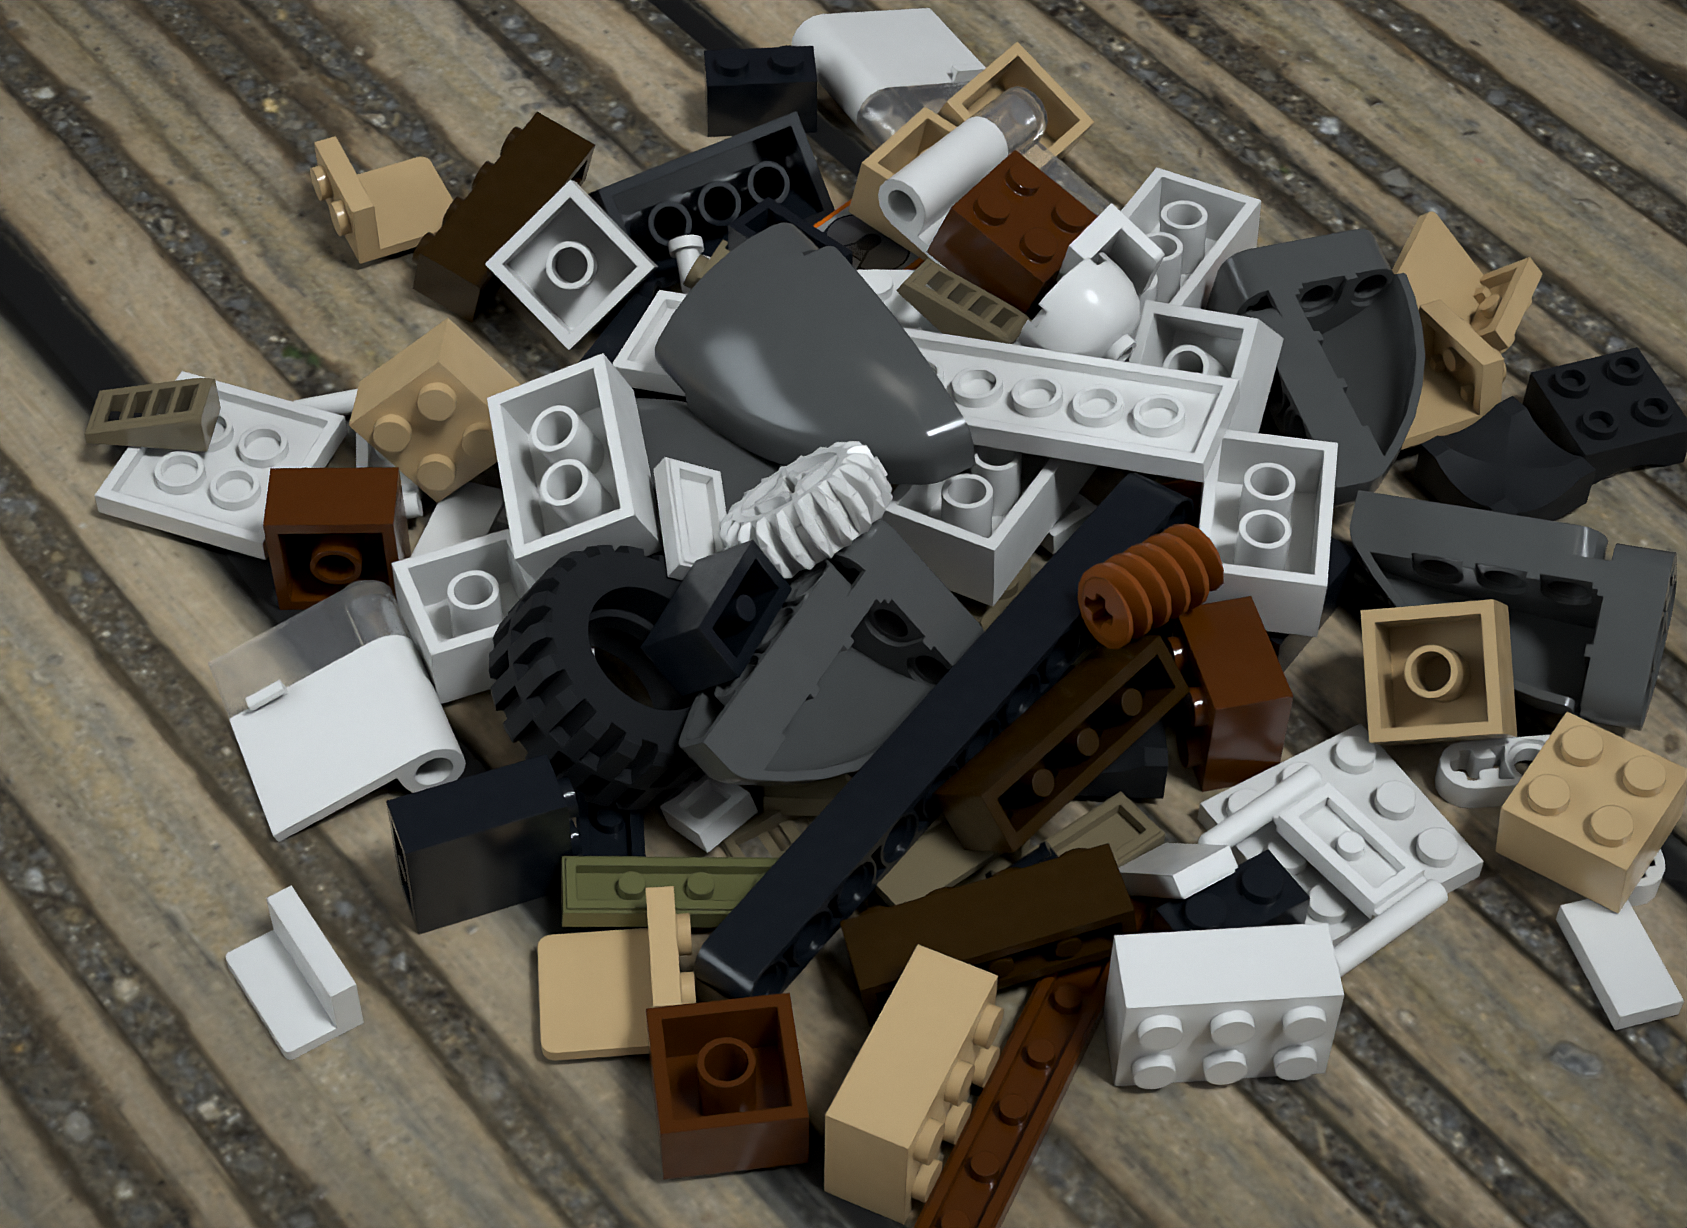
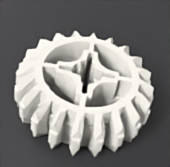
M860 441L836 442L828 448L819 447L807 456L801 455L796 461L787 466H781L771 476L761 479L759 485L754 489L744 492L742 500L731 506L728 514L724 516L720 524L719 536L726 546L724 550L754 540L783 578H792L804 569L811 570L817 563L826 558L832 559L836 552L844 547L851 546L854 539L863 533L869 532L872 523L882 518L893 498L891 494L893 488L885 477L888 474L878 457H873L867 445H862Z

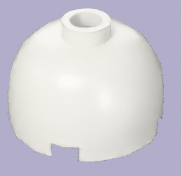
M1104 252L1098 253L1097 264L1089 257L1063 276L1038 304L1046 311L1045 316L1037 327L1027 320L1019 337L1021 345L1026 347L1125 362L1137 346V342L1131 336L1140 321L1141 304L1133 283L1123 270Z

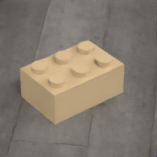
M919 944L917 945L825 1115V1192L903 1225L916 1200L926 1203L941 1174L943 1163L937 1159L946 1141L954 1145L956 1144L971 1113L972 1104L968 1103L967 1100L974 1086L985 1087L999 1059L1000 1048L992 1045L1004 1014V1009L995 1005L998 975Z

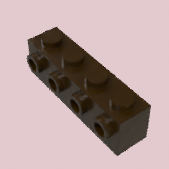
M539 112L535 113L523 129L518 126L514 127L505 139L500 152L501 156L495 163L486 161L475 176L471 187L472 191L465 199L457 196L450 204L444 215L440 230L435 235L428 232L420 240L412 257V262L417 264L412 289L472 323L503 285V282L485 263L566 183L572 180L581 187L587 177L595 144Z
M1160 635L1131 639L1128 644L1120 649H1110L1101 644L932 795L964 850L993 851L999 854L1014 853L1151 726L1157 723L1163 715L1190 692V689Z
M1109 843L1089 849H1071L1055 859L1024 868H1006L995 873L990 878L955 888H938L929 892L924 897L890 907H873L863 911L856 917L839 921L869 1027L874 1026L918 944L998 975L997 989H1001L1109 957L1112 954L1114 935L1137 934L1135 910Z

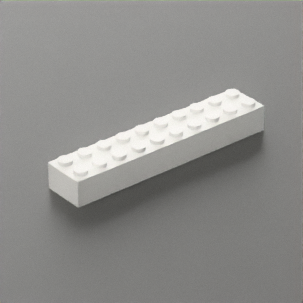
M1156 167L1121 210L1132 223L1165 253L1150 287L1142 295L1137 293L1141 304L1140 319L1145 300L1205 310L1217 272L1222 263L1238 252L1257 248L1261 200ZM1042 308L1031 323L1037 327L1045 316L1046 311ZM1138 326L1131 336V338L1134 341L1137 334ZM1018 337V339L1014 342L1013 345H1020V346H1022L1021 343L1019 342V337ZM973 444L976 465L934 484H899L892 493L893 498L881 519L898 532L950 591L993 607L1099 465Z

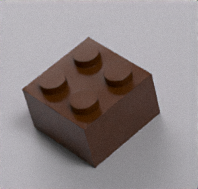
M1014 150L950 208L926 252L949 271L1029 316L1039 306L1038 304L1045 295L1058 283L1056 279L1069 245L1098 216L1017 150Z
M399 467L270 468L263 529L279 609H398L391 563L411 557Z
M1252 596L1201 604L1195 609H1188L1186 613L1174 619L1172 636L1166 637L1164 644L1188 685L1190 692L1165 714V717H1173L1178 729L1176 740L1182 765L1184 768H1193L1201 791L1206 792L1233 787L1280 764L1294 696Z
M790 993L646 1009L649 1060L663 1180L809 1163V1114Z

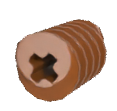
M1174 524L1160 534H1154L1142 543L1135 544L1123 553H1117L1105 562L1098 563L1086 570L1078 584V603L1081 616L1088 630L1099 643L1110 649H1120L1128 644L1131 639H1139L1147 634L1150 628L1157 629L1167 623L1169 618L1176 619L1186 613L1188 609H1195L1206 602L1209 591H1216L1224 584V569L1221 558L1211 539L1199 528L1189 524Z

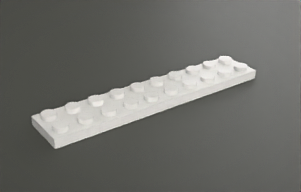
M659 290L614 360L613 366L632 388L685 396L683 390L658 364L655 358V346L672 314L687 294ZM904 328L964 417L971 432L974 445L1204 483L1240 399L1239 379Z

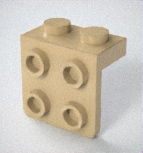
M336 136L314 142L318 166L310 168V175L315 192L320 201L326 200L337 234L339 236L345 235L360 264L417 247L426 233L431 232L435 235L440 230L444 215L453 199L430 159L415 157L356 174Z
M1433 211L1419 216L1392 269L1394 274L1405 273L1415 294L1418 310L1420 305L1440 299L1456 315L1464 319L1492 348L1497 349L1500 354L1513 344L1515 332L1525 311L1532 303V296L1543 274L1530 257L1482 274L1440 217Z
M1440 299L1419 306L1425 348L1423 386L1416 416L1401 450L1416 447L1435 436H1446L1459 432L1474 424L1496 404L1501 402L1502 382L1506 378L1504 358L1497 349L1492 348L1464 319L1456 315Z
M674 886L646 888L648 928L552 934L540 939L538 942L540 1034L542 1053L547 1059L556 1061L649 1054L646 1009L696 1003L694 971L680 972L679 956L692 955L690 913L676 914Z

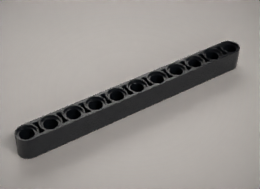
M1137 472L1129 473L1123 478L709 935L696 957L694 965L695 977L727 999L783 993L840 929L839 921L848 919L876 888V885L891 871L942 813L932 794L1048 692L1095 639L1081 616L1078 603V584L1083 573L1092 566L1105 562L1113 555L1123 553L1131 546L1142 543L1152 535L1160 534L1174 524L1190 525L1194 512L1193 500Z

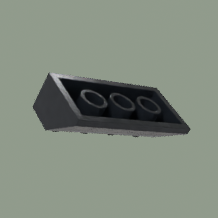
M797 111L588 193L606 214L658 266L651 273L652 279L661 281L662 289L680 282L677 260L670 256L668 242L676 237L684 235L701 236L704 251L701 254L711 257L723 239L728 242V224L767 197H770L811 225H815L835 211Z

